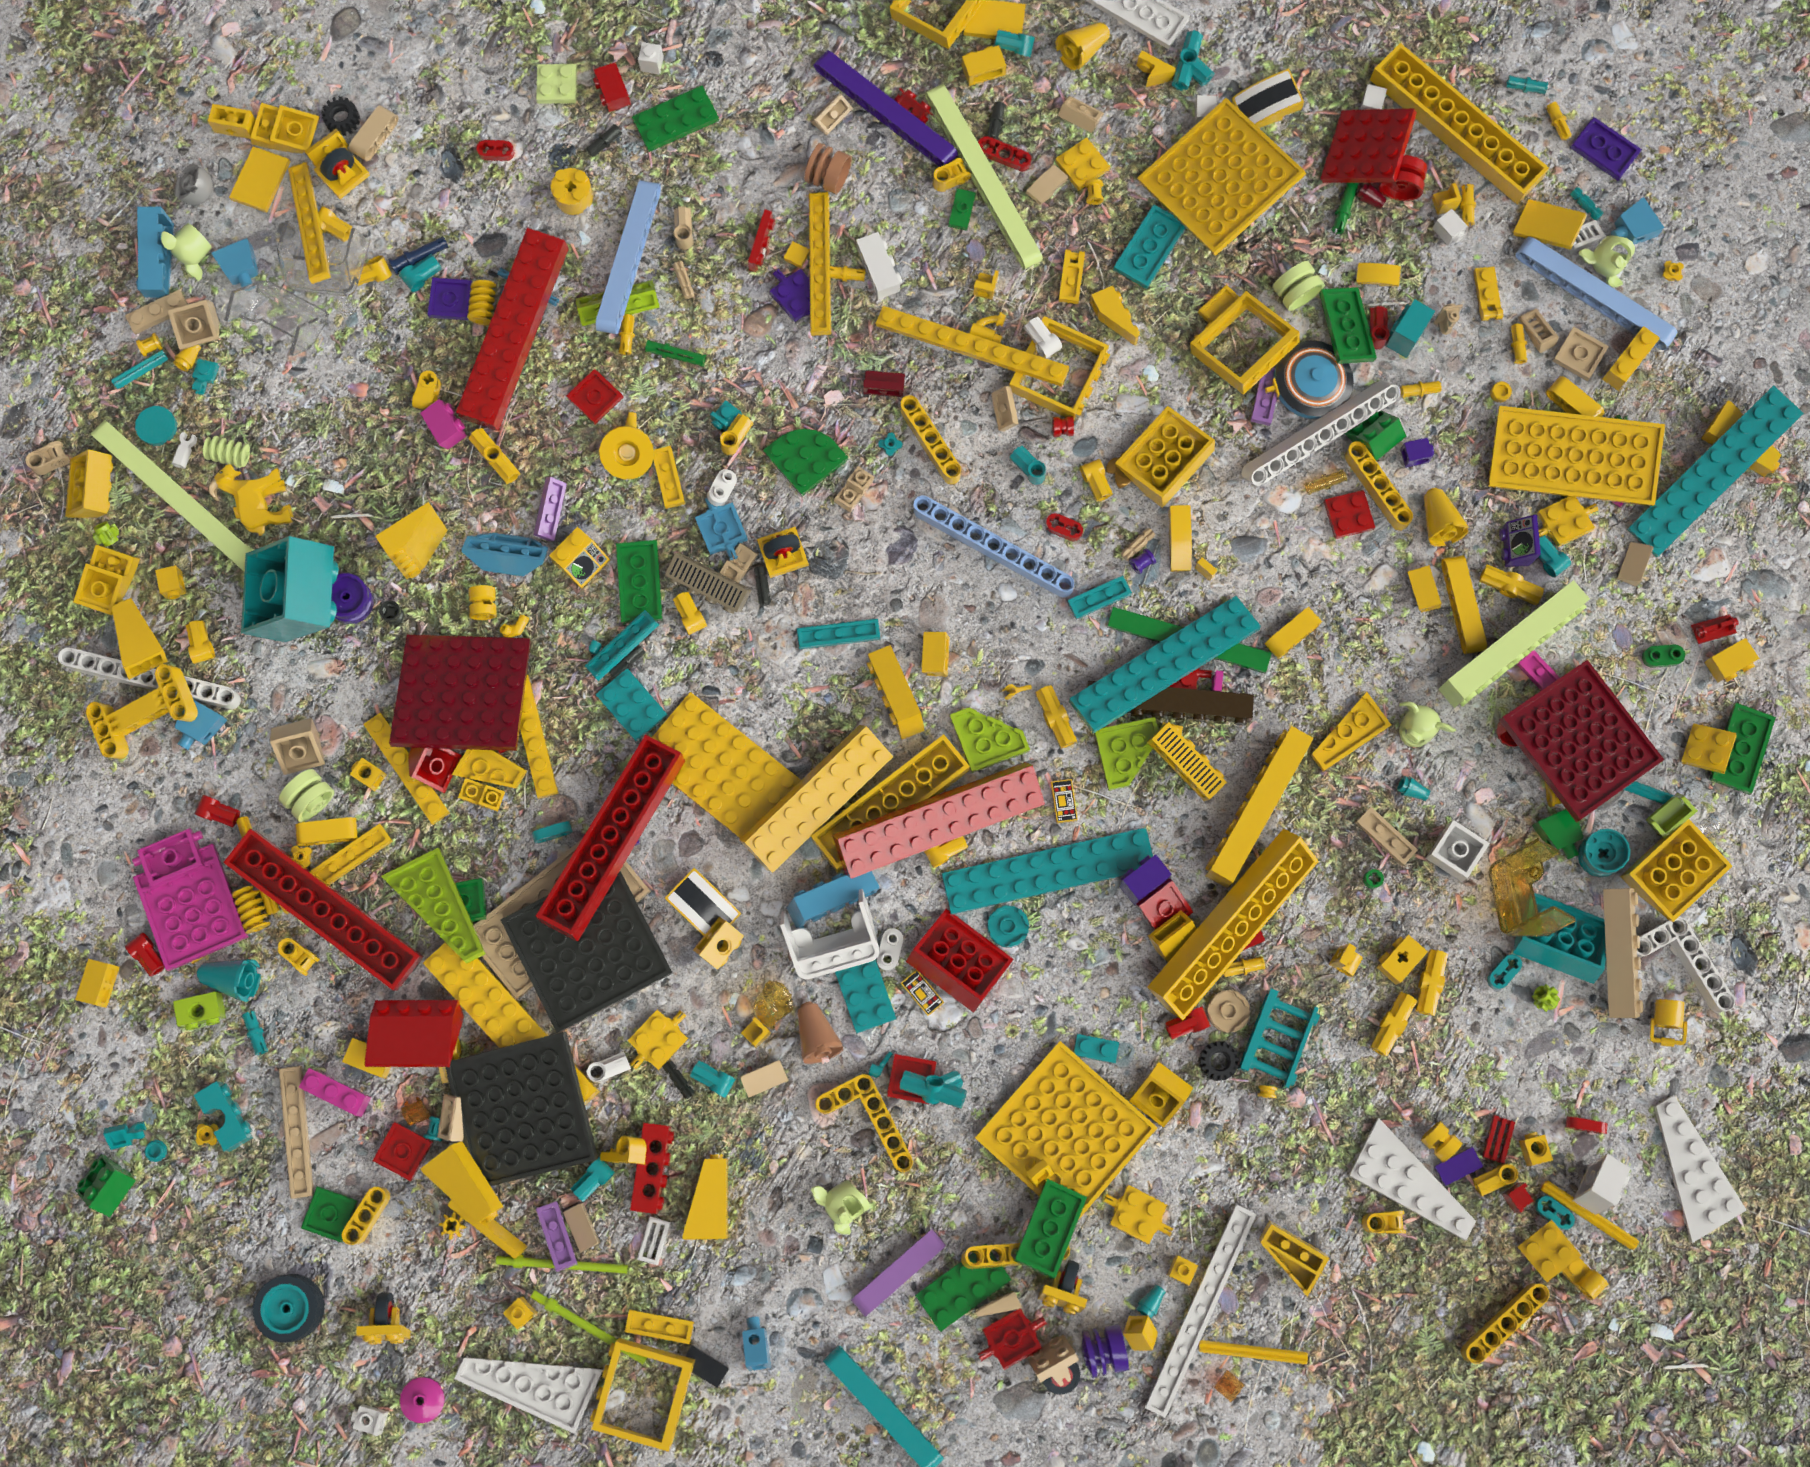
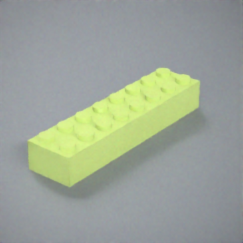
M1573 580L1449 678L1438 690L1454 708L1459 704L1463 707L1586 609L1585 603L1590 598Z

